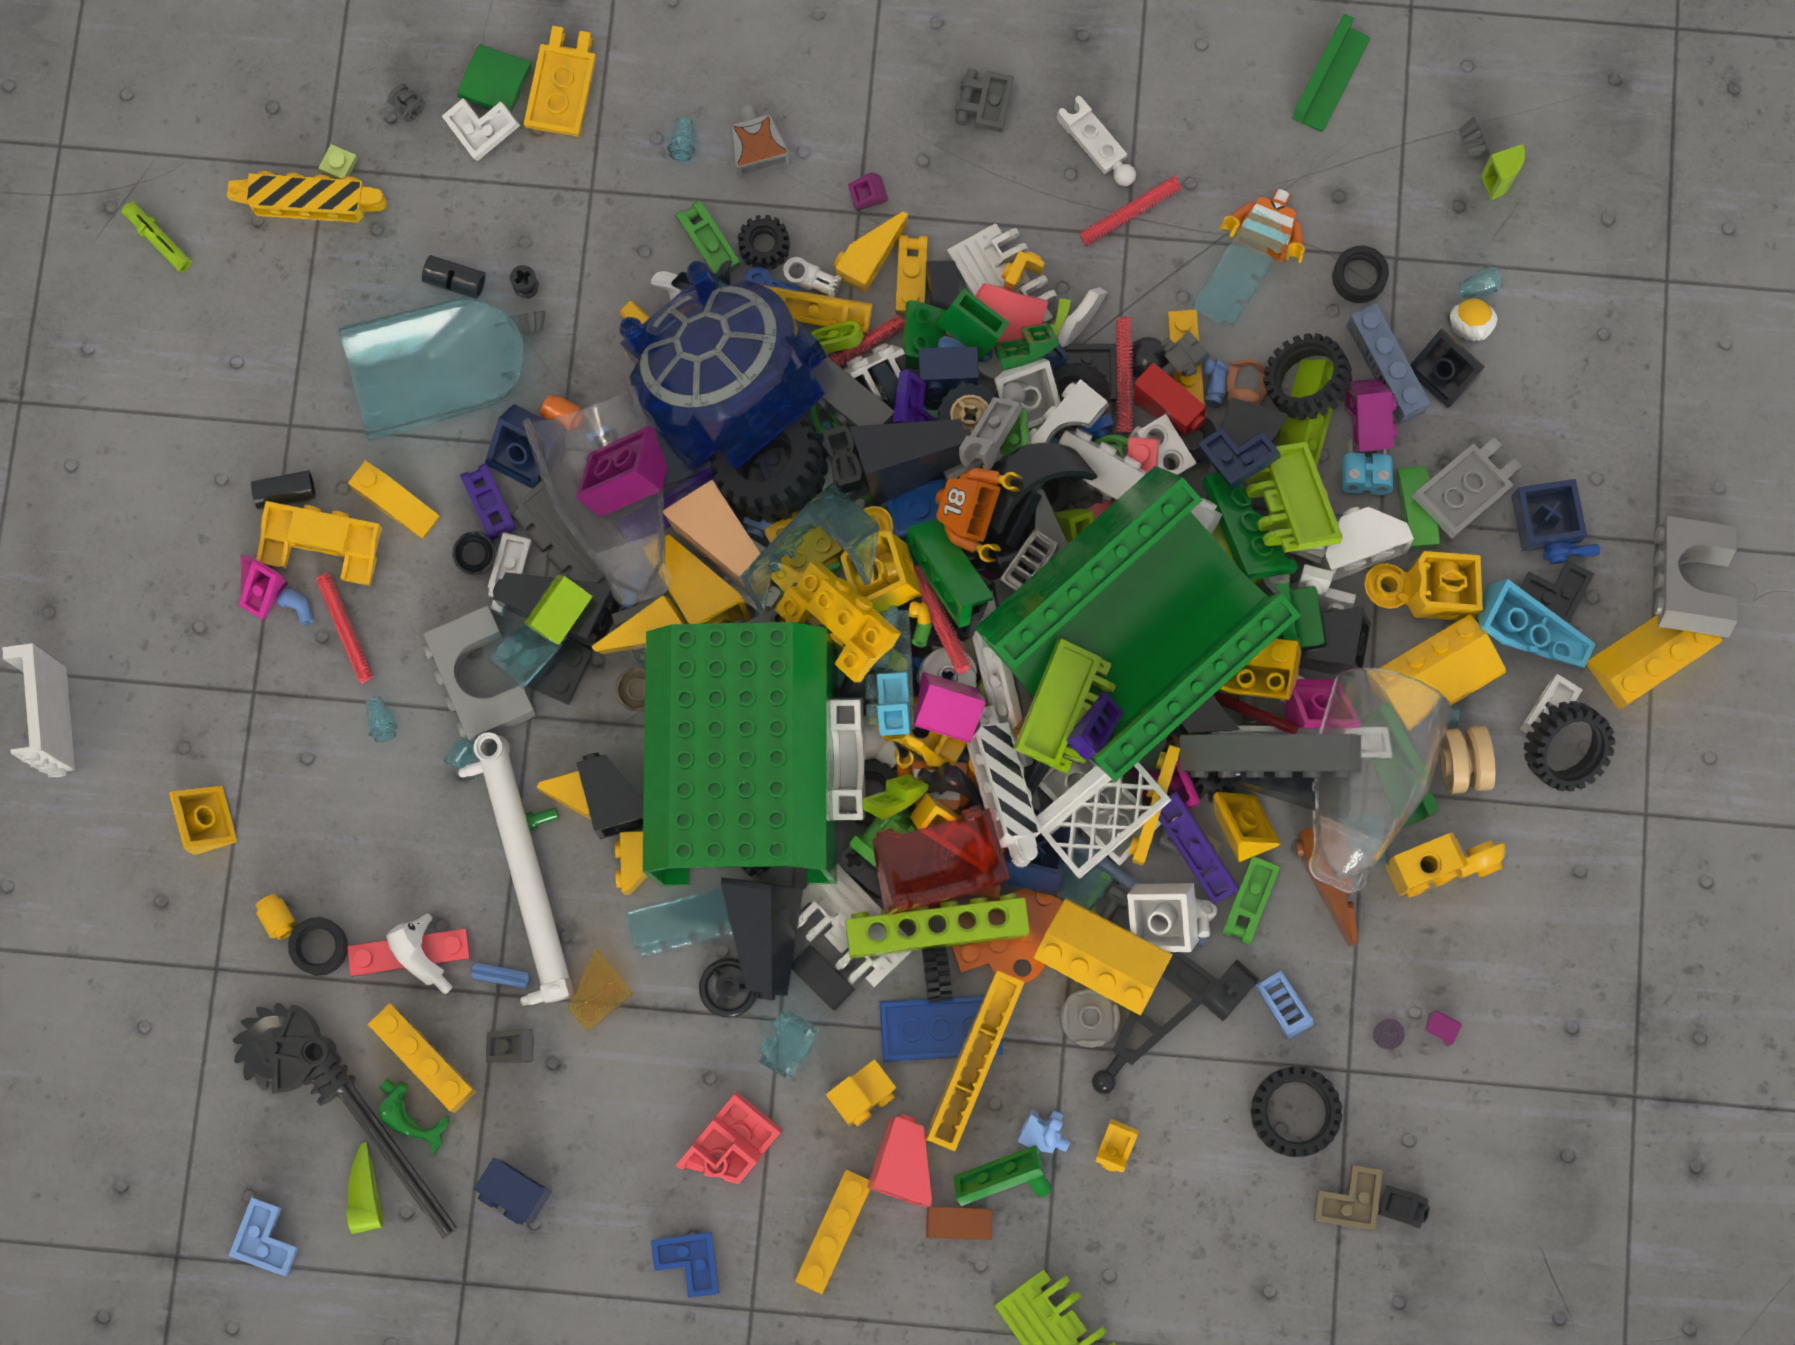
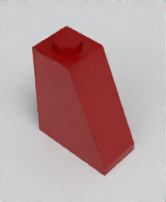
M1154 362L1134 382L1133 403L1157 419L1166 414L1176 431L1185 437L1191 430L1196 432L1206 420V406Z

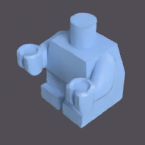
M1031 1109L1018 1134L1019 1143L1027 1147L1037 1145L1040 1151L1053 1153L1055 1147L1066 1152L1071 1141L1061 1137L1060 1129L1063 1125V1121H1061L1063 1114L1054 1110L1051 1112L1048 1120H1043L1039 1117V1112Z

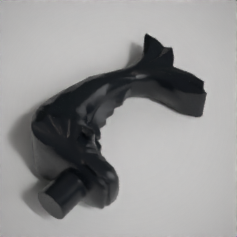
M945 762L933 772L926 768L920 769L917 777L929 784L928 790L925 793L939 792L942 795L943 792L953 791L962 794L971 801L963 809L962 817L969 821L978 814L987 816L982 797L975 784L960 768Z

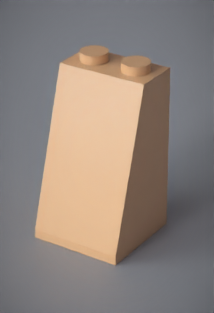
M713 480L663 510L676 535L724 575L729 577L743 591L747 592L749 596L752 597L755 594L759 595L766 592L771 587V584L774 583L770 578L772 573L766 561Z

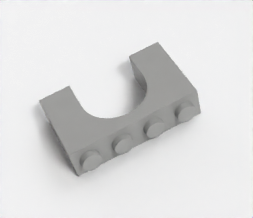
M1667 516L1662 527L1658 526L1655 533V544H1659L1654 562L1655 567H1659V573H1657L1654 583V590L1658 591V597L1654 605V614L1658 615V627L1729 638L1738 621L1737 597L1704 592L1694 588L1682 577L1679 566L1688 562H1701L1729 567L1737 551V526Z
M485 606L423 633L426 642L422 644L423 649L429 660L434 658L437 669L433 670L434 675L440 686L444 684L446 686L448 695L444 696L450 711L457 712L460 721L455 724L462 739L467 737L474 744L478 736L483 733L497 734L537 716L527 691L522 684L490 698L472 697L466 694L460 687L458 675L461 663L465 657L472 651L503 638L489 606Z

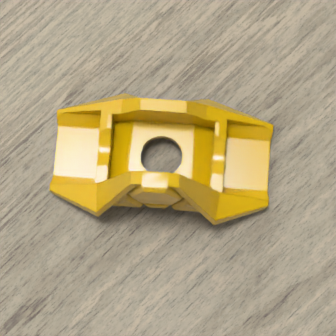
M910 695L911 733L884 735L881 737L885 742L896 741L915 751L925 759L929 767L940 768L945 762L955 766L967 742L932 731L925 738L915 737L912 727L918 697ZM875 716L871 723L880 734L878 716Z

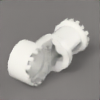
M799 257L790 258L785 263L783 269L785 277L792 284L809 291L814 289L830 297L836 296V292H838L836 287H840L842 276H833L820 271V267L808 263ZM795 263H800L805 267L804 275L798 279L792 278L789 275V269Z

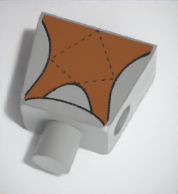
M754 106L741 108L738 111L741 122L732 125L738 177L741 178L790 164L789 151L771 116L764 115L758 117Z

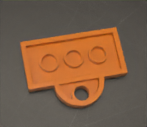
M1028 889L1009 893L1017 894L1018 898H1025L1030 934L1028 937L951 946L960 973L963 974L989 965L994 974L998 970L1025 983L1038 977L1045 964L1034 959V956L1063 904L1059 891L1057 890L1056 896ZM999 898V900L991 899V900H988V902L1000 901V898ZM994 910L988 914L991 924L1001 925L1004 923V916L1000 911ZM963 914L958 918L959 925L964 929H970L975 925L971 915ZM1025 960L1030 964L1031 971L1027 976L1021 977L1014 972L1013 966L1017 961Z

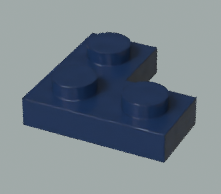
M1220 428L1198 443L1201 452L1231 489H1234L1281 458L1280 451L1264 432L1238 447L1226 431Z

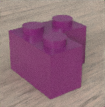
M1378 378L1349 382L1351 388L1349 392L1344 391L1346 396L1344 401L1345 410L1352 417L1353 446L1359 452L1394 448L1393 439H1396L1398 435L1397 425L1393 421L1392 413L1397 407L1395 394Z

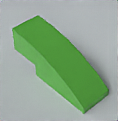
M1427 467L1397 468L1402 521L1408 524L1414 538L1408 551L1436 549L1440 545L1438 524L1412 498L1414 493L1430 480Z

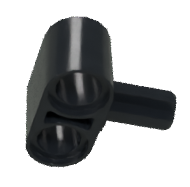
M1236 959L1201 1000L1202 1004L1221 1021H1224L1259 981V978Z

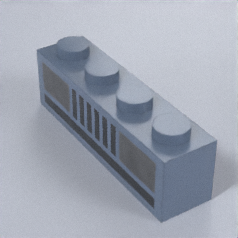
M1377 303L1352 314L1346 327L1374 379L1378 378L1395 394L1397 407L1392 413L1398 424L1400 425L1425 413L1430 401Z

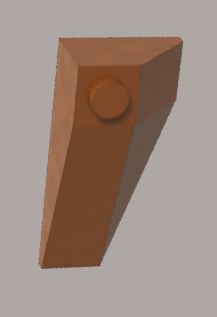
M1341 820L1301 830L1298 834V839L1294 840L1297 857L1302 856L1304 867L1348 947L1354 946L1359 941L1354 906L1352 901L1347 902V896L1350 895L1351 881L1347 872H1343L1345 860H1348Z

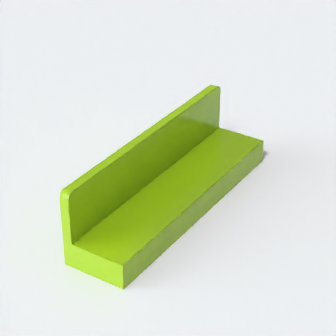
M1327 359L1300 361L1290 397L1302 398L1310 396L1324 388L1332 377L1334 364ZM1330 406L1327 407L1328 414L1324 416L1317 412V418L1310 419L1307 415L1306 420H1299L1297 416L1293 419L1287 415L1276 446L1307 441L1316 467H1318L1333 409Z

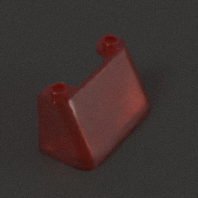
M979 806L970 807L962 810L963 816L956 820L903 834L900 832L894 833L893 828L876 833L877 838L872 840V846L886 916L989 890L1000 886L1010 878L990 808L980 810Z

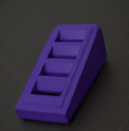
M1106 692L1101 693L1072 730L1067 742L1083 759L1093 758L1107 744L1124 714L1123 710ZM1103 709L1110 715L1109 718L1102 712Z

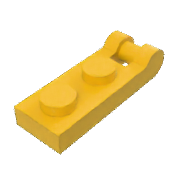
M899 235L896 314H906V303L909 300L925 303L928 236L908 238V235ZM907 249L919 250L918 257L907 256Z

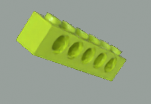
M1007 894L999 896L1000 901L988 902L987 897L971 899L970 904L958 906V901L940 903V908L928 909V905H917L910 907L911 912L899 913L898 908L881 910V915L869 917V912L851 914V919L845 920L849 958L1028 937L1030 931L1025 898H1018L1017 894ZM994 910L1000 911L1004 916V923L1001 925L991 924L988 914ZM963 914L971 915L975 925L970 929H964L959 925L958 918ZM932 918H940L945 923V929L940 933H935L930 930L928 922ZM902 922H911L915 926V933L911 936H903L898 929ZM874 925L882 926L886 932L885 937L881 940L872 939L868 933L870 927Z

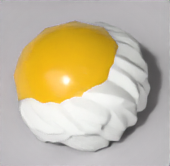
M1477 298L1464 300L1461 304L1456 305L1450 314L1451 328L1456 336L1458 335L1459 338L1473 342L1486 339L1496 327L1498 320L1495 310L1485 301Z

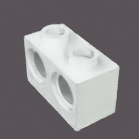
M1166 414L1138 430L1133 435V437L1147 438L1148 433H1155L1159 436L1158 467L1181 475L1196 464V461ZM1169 457L1173 459L1175 470L1166 469L1163 465V458Z
M1555 675L1547 684L1520 729L1525 733L1528 731L1534 732L1535 729L1531 727V724L1534 721L1538 723L1542 721L1539 718L1542 712L1549 715V707L1554 705L1559 708L1560 702L1565 701L1569 704L1570 701H1576L1583 689L1562 676Z

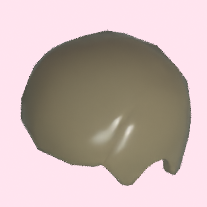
M645 668L627 669L617 680L615 692L618 701L630 711L640 712L645 710Z

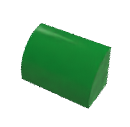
M963 288L940 318L937 325L966 347H977V355L983 359L999 340L1010 322Z

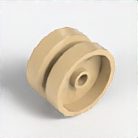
M1484 725L1469 727L1465 735L1458 728L1442 730L1439 737V758L1442 778L1447 792L1450 795L1463 794L1467 792L1469 785L1476 792L1492 790L1495 785L1496 770L1493 745L1488 729Z

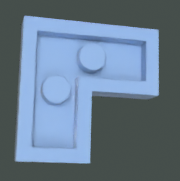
M251 1197L228 1256L288 1277L299 1247L271 1237L282 1208Z

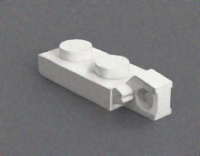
M507 533L502 534L488 584V597L493 598L494 586L499 579L503 578L505 572L524 573L532 545L531 539ZM493 600L490 609L492 613L504 616L505 609Z

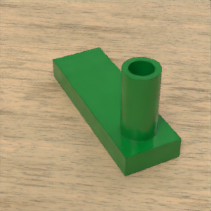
M1037 1145L954 1175L956 1200L961 1206L1024 1182L1030 1185L1038 1197H1045L1052 1190V1185L1044 1175L1042 1155Z

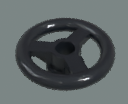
M723 958L713 962L705 969L699 982V994L704 1006L710 1012L720 1017L732 1018L747 1012L756 1001L758 992L749 991L746 1000L738 1007L724 1008L728 999L735 997L738 992L747 990L745 982H739L734 975L725 974L721 969L724 967H734L741 970L739 959ZM713 974L717 978L716 991L720 995L716 1004L711 1000L708 993V983ZM731 982L734 984L731 992L723 991L725 983Z

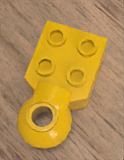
M872 506L863 509L853 519L849 530L850 540L853 545L847 547L840 556L846 580L853 586L852 590L859 596L871 601L873 604L872 608L881 615L921 596L922 591L907 543L893 534L892 517L884 508Z
M1423 551L1407 572H1404L1396 565L1382 563L1372 567L1365 577V591L1371 602L1378 607L1386 609L1398 608L1405 604L1415 618L1459 621L1469 614L1475 618L1483 611L1480 555ZM1381 584L1388 586L1390 593L1383 590Z
M1452 832L1397 854L1384 865L1398 897L1407 894L1408 898H1412L1431 888L1429 884L1433 882L1438 887L1452 881L1456 877L1462 879L1477 873L1478 877L1482 878L1503 869L1502 860L1505 856L1506 846L1505 842L1494 845L1493 841L1490 840L1467 850L1468 857L1466 858L1457 838H1455ZM1420 863L1428 867L1429 873L1421 869Z

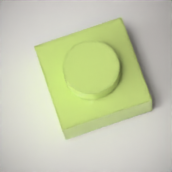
M331 144L318 169L321 173L334 179H342L345 176H350L358 158L355 154Z

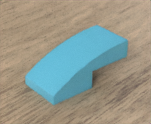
M908 671L878 673L879 705L877 709L880 736L910 734L911 712Z

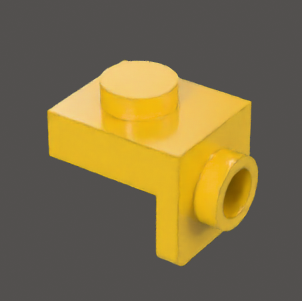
M1019 251L1013 264L1008 262L1002 273L1001 278L1005 279L1004 287L1015 291L1025 269L1042 275L1045 262L1042 261L1039 255L1027 251L1024 253Z
M1111 1119L1095 1161L1108 1171L1124 1172L1139 1130Z

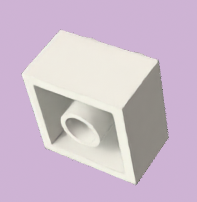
M1194 883L1135 884L1127 894L1130 932L1167 952H1191L1199 941Z

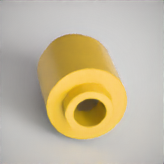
M271 894L256 903L255 906L258 910L256 914L270 938L282 940L291 935L297 923L282 898H278L277 894Z

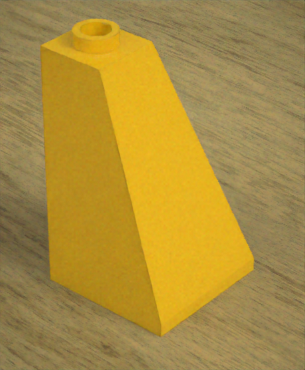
M668 534L663 538H657L649 546L643 548L652 567L687 624L733 623L742 618L744 622L751 620L740 593Z

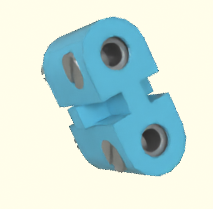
M1352 439L1349 440L1348 453L1342 457L1343 491L1352 494H1363V491L1366 490L1370 491L1372 495L1391 493L1393 491V458L1387 455V449L1377 450V454L1372 453V457H1365V453H1358V450L1353 446Z

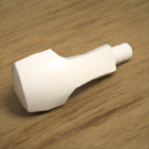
M427 913L416 920L398 924L387 933L386 938L389 948L398 962L426 985L434 984L443 994H447L453 986L442 975L444 970L430 961L421 947L423 934L428 924L432 921V916Z

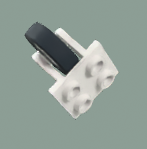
M884 343L872 349L873 354L868 357L862 358L860 355L847 361V367L843 368V370L853 378L861 375L869 391L894 410L899 372H901L895 358L905 354L903 349L894 345L888 346L887 343ZM868 369H871L873 380L868 372Z

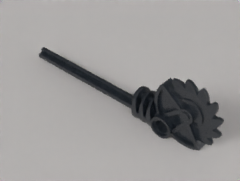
M276 1003L275 1013L265 1007H257L256 1012L259 1018L243 1019L241 1024L248 1030L239 1033L233 1039V1042L235 1044H242L235 1055L234 1062L241 1063L245 1061L243 1068L245 1080H250L255 1075L256 1082L262 1090H266L270 1082L272 1084V1094L289 1092L301 1087L303 1084L307 1086L313 1083L314 1087L310 1093L312 1095L318 1092L321 1094L317 1100L319 1106L325 1105L337 1096L340 1097L441 1237L444 1239L458 1228L357 1091L354 1085L356 1077L354 1075H346L348 1066L346 1064L339 1066L342 1058L337 1053L335 1043L330 1038L321 1036L316 1021L305 1009L298 1005H291L288 1011L284 1005ZM316 1044H319L322 1048V1056L319 1059H316L313 1055V1048Z

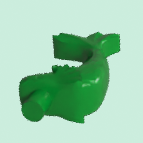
M386 1079L379 1087L388 1094V1097L379 1107L381 1119L390 1128L403 1135L425 1139L430 1145L432 1154H434L442 1144L441 1133L450 1122L449 1116L440 1119L430 1129H421L406 1114V1109L404 1108L405 1102L403 1097L405 1092L408 1091V1084L400 1082L396 1086L389 1079Z

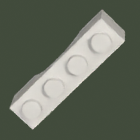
M1081 379L1077 384L1072 382L1063 392L1062 396L1064 399L1058 407L1053 405L1045 413L1043 425L1039 429L1033 428L1029 432L1030 444L1050 443L1058 431L1068 426L1079 425L1091 428L1108 408V401ZM1044 483L1035 487L1034 490L1040 489Z
M863 697L832 698L830 700V721L834 751L833 820H863L866 817V811L862 809L863 798L865 797Z

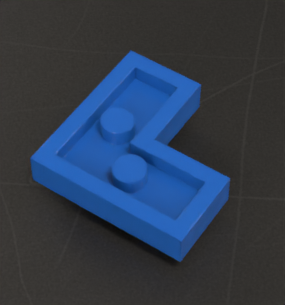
M712 1232L651 1240L654 1271L685 1267L688 1298L719 1294Z

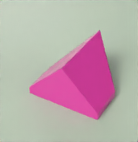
M241 554V598L238 605L263 620L276 603L277 595L286 588L288 582L280 573L257 559Z

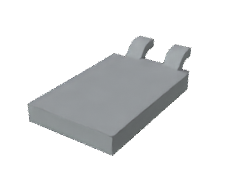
M1495 437L1481 449L1473 443L1412 496L1451 539L1514 486L1509 479L1516 474L1522 465L1513 458L1499 470L1489 460L1502 446Z

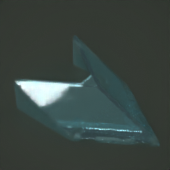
M833 483L810 501L739 576L759 612L765 611L772 573L781 569L779 560L785 555H788L790 559L796 558L797 548L804 542L802 536L808 533L811 528L816 529L818 526L849 554L864 585L871 583L879 525Z

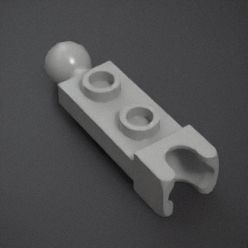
M1011 382L1003 388V399L993 397L971 435L965 437L959 448L960 460L965 467H969L976 459H982L985 463L983 469H991L997 459L999 448L1022 412L1020 403L1025 399L1026 393L1022 384Z

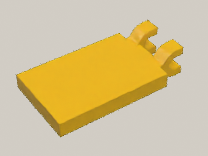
M552 26L549 45L540 44L524 126L530 129L580 137L597 58L595 53H590L593 38H591V32L580 31L577 48L565 47L566 33H563L564 28Z

